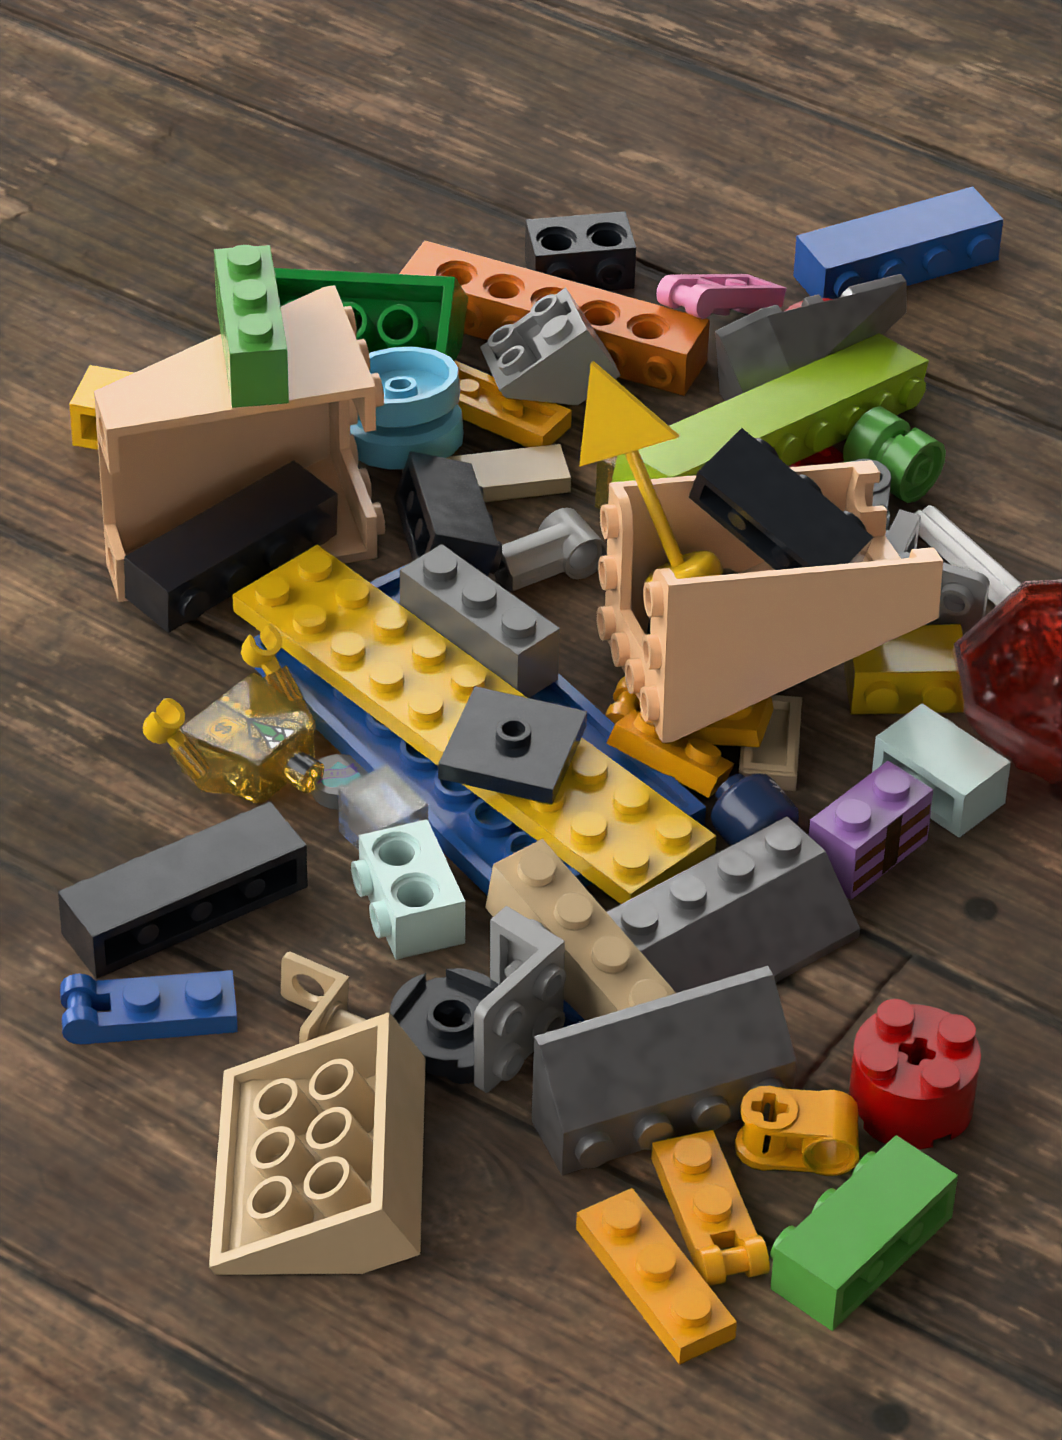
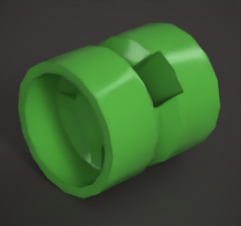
M881 406L870 409L855 423L847 437L843 451L845 463L857 459H871L885 465L891 474L890 493L907 503L917 501L931 489L942 471L946 455L943 443L916 427L911 430L908 422Z

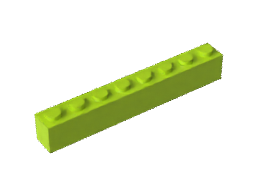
M878 333L674 423L670 427L680 435L678 438L638 450L650 479L694 476L743 428L754 438H760L769 443L777 452L779 459L790 466L847 439L855 423L864 413L874 407L881 406L898 415L917 406L926 390L924 378L929 360ZM625 454L617 456L611 483L635 481Z

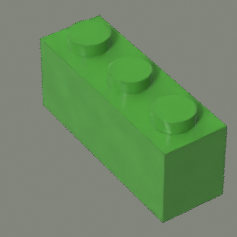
M238 245L233 248L214 249L216 305L231 406L236 408L289 403L288 351L270 245Z
M895 1135L877 1153L870 1151L864 1155L854 1169L852 1176L837 1190L830 1188L825 1191L816 1202L812 1213L797 1227L793 1225L788 1226L780 1233L770 1252V1257L773 1259L770 1289L833 1331L952 1218L958 1175Z

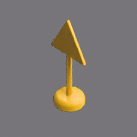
M592 361L590 364L579 467L625 454L669 560L656 569L670 568L676 579L721 575L724 571L719 558L713 552L696 551L685 555L681 554L638 450L676 439L680 435L595 361ZM656 569L650 572L645 583L652 581Z

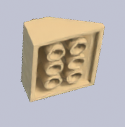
M390 1012L224 1070L209 1268L215 1275L364 1274L420 1255L425 1056Z

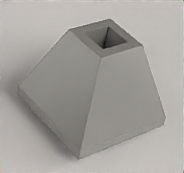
M566 287L557 294H550L538 300L531 308L530 313L512 325L507 324L495 330L490 335L487 343L480 347L495 382L505 398L578 406L587 399L590 364L592 361H595L614 379L621 376L610 353Z

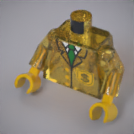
M270 625L264 626L260 632L261 641L267 650L259 648L256 645L255 639L250 634L244 641L241 650L243 660L252 667L262 668L265 673L264 677L254 672L185 725H183L185 721L183 707L170 698L163 699L157 706L156 713L151 712L143 723V733L146 738L157 744L168 742L172 747L169 754L181 767V772L187 775L203 792L233 794L253 803H263L287 784L303 793H310L314 791V785L323 778L324 764L314 759L315 721L288 666L281 667L275 657L282 646V637L279 631Z

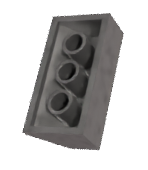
M789 817L773 823L607 912L676 993L765 966L770 968L774 975L775 983L858 938L860 934V927L826 851Z
M768 966L534 1036L532 1123L561 1175L584 1168H595L609 1160L644 1149L651 1150L652 1142L695 1134L701 1131L715 1130L724 1124L742 1119L740 1109L743 1097L749 1090L758 1086L770 1085L784 1089H794L797 1060L774 975ZM769 1103L765 1104L763 1113L770 1112L771 1105Z

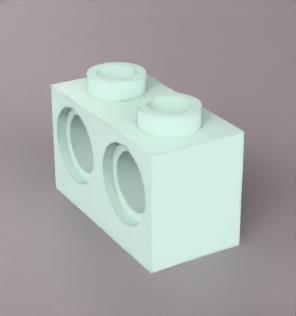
M428 819L359 835V860L351 863L354 886L360 897L368 896L370 900V919L377 938L386 937L395 959L398 960L465 944V899Z

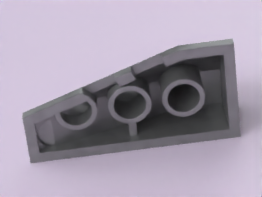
M902 274L850 286L839 298L824 301L819 294L806 297L802 302V307L782 312L778 305L761 308L716 330L720 395L725 401L878 333L883 335L907 313L905 278Z

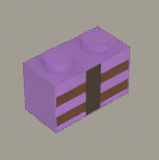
M886 761L810 819L809 836L826 851L845 896L850 900L928 839L933 789L890 761Z

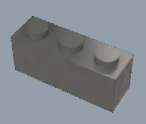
M439 545L400 569V605L524 696L530 698L558 680L560 628L444 545Z

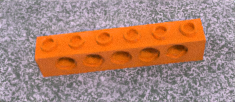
M425 240L399 273L456 277L468 296L464 334L488 340L490 335L498 328L507 324L512 325L530 313L531 308L538 300L550 294H557L566 287L610 353L621 374L619 378L685 396L707 362L710 319L707 318L701 319L682 311Z

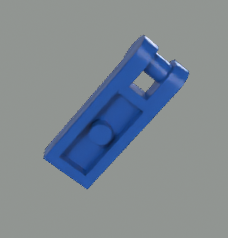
M233 970L95 981V979L86 974H73L64 978L60 984L61 1004L67 1009L62 1015V1034L68 1042L73 1044H94L238 1032ZM111 1010L110 1012H97V1011Z

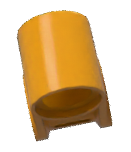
M768 1085L751 1089L743 1097L740 1113L745 1124L737 1133L735 1150L739 1159L747 1166L762 1171L814 1172L825 1176L841 1175L856 1167L859 1161L858 1106L852 1096L837 1090H797ZM769 1103L771 1105L768 1121H764V1106ZM765 1135H768L770 1140L767 1153L762 1152Z

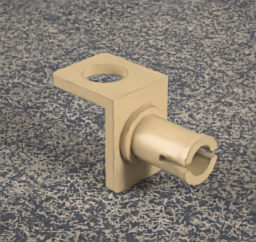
M287 952L282 958L281 995L286 1000L312 1010L300 1028L299 1044L366 1020L347 1012L349 976L295 953ZM297 974L308 975L315 979L323 988L324 996H316L307 992L299 984Z

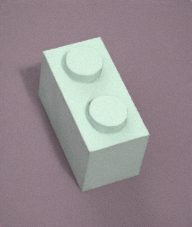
M923 703L876 736L872 772L886 761H890L932 788L933 798L930 818L957 837H961L1005 804L1011 761Z

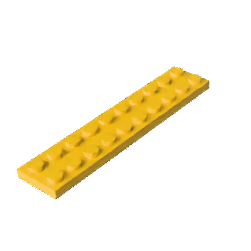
M318 544L233 594V611L260 632L266 625L275 627L282 637V649L437 766L475 686L526 697ZM583 738L580 740L553 805L464 785L535 840L539 841L543 838L560 859L620 904L691 868L715 853V834Z

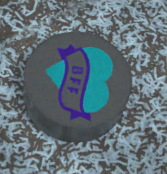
M330 755L320 759V762L315 763L310 773L311 794L320 805L330 809H349L359 805L366 799L369 793V773L350 755Z

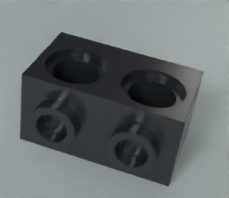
M626 211L526 219L525 263L527 269L606 291L634 289L636 244Z

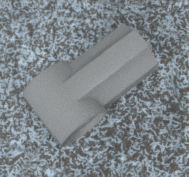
M561 508L552 512L543 520L538 532L502 545V557L499 568L494 574L495 580L498 585L511 592L565 572L572 579L587 578L598 570L600 556H607V545L574 509Z

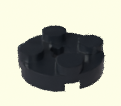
M453 968L446 969V977L426 981V973L416 976L407 981L397 991L391 1002L390 1014L425 1056V1073L447 1077L450 1081L458 1084L474 1082V1013L478 1004L500 984L482 973L468 969ZM454 1017L463 1019L462 1025L459 1027H445L438 1022H450Z

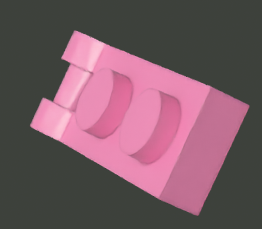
M680 274L665 276L658 285L656 297L657 301L662 305L673 309L683 306L687 314L705 319L711 313L727 316L730 314L731 309L751 314L761 308L778 305L782 308L787 288L748 274Z

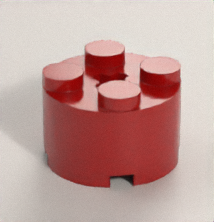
M890 999L881 1003L877 1008V1013L868 1018L859 1028L854 1040L848 1095L852 1096L857 1102L858 1115L864 1121L863 1129L873 1138L885 1144L897 1135L918 1150L933 1147L935 1139L951 1134L952 1140L962 1134L972 1119L981 1062V1050L975 1036L976 1027L974 1023L963 1015H952L931 1006L909 1004L901 999Z

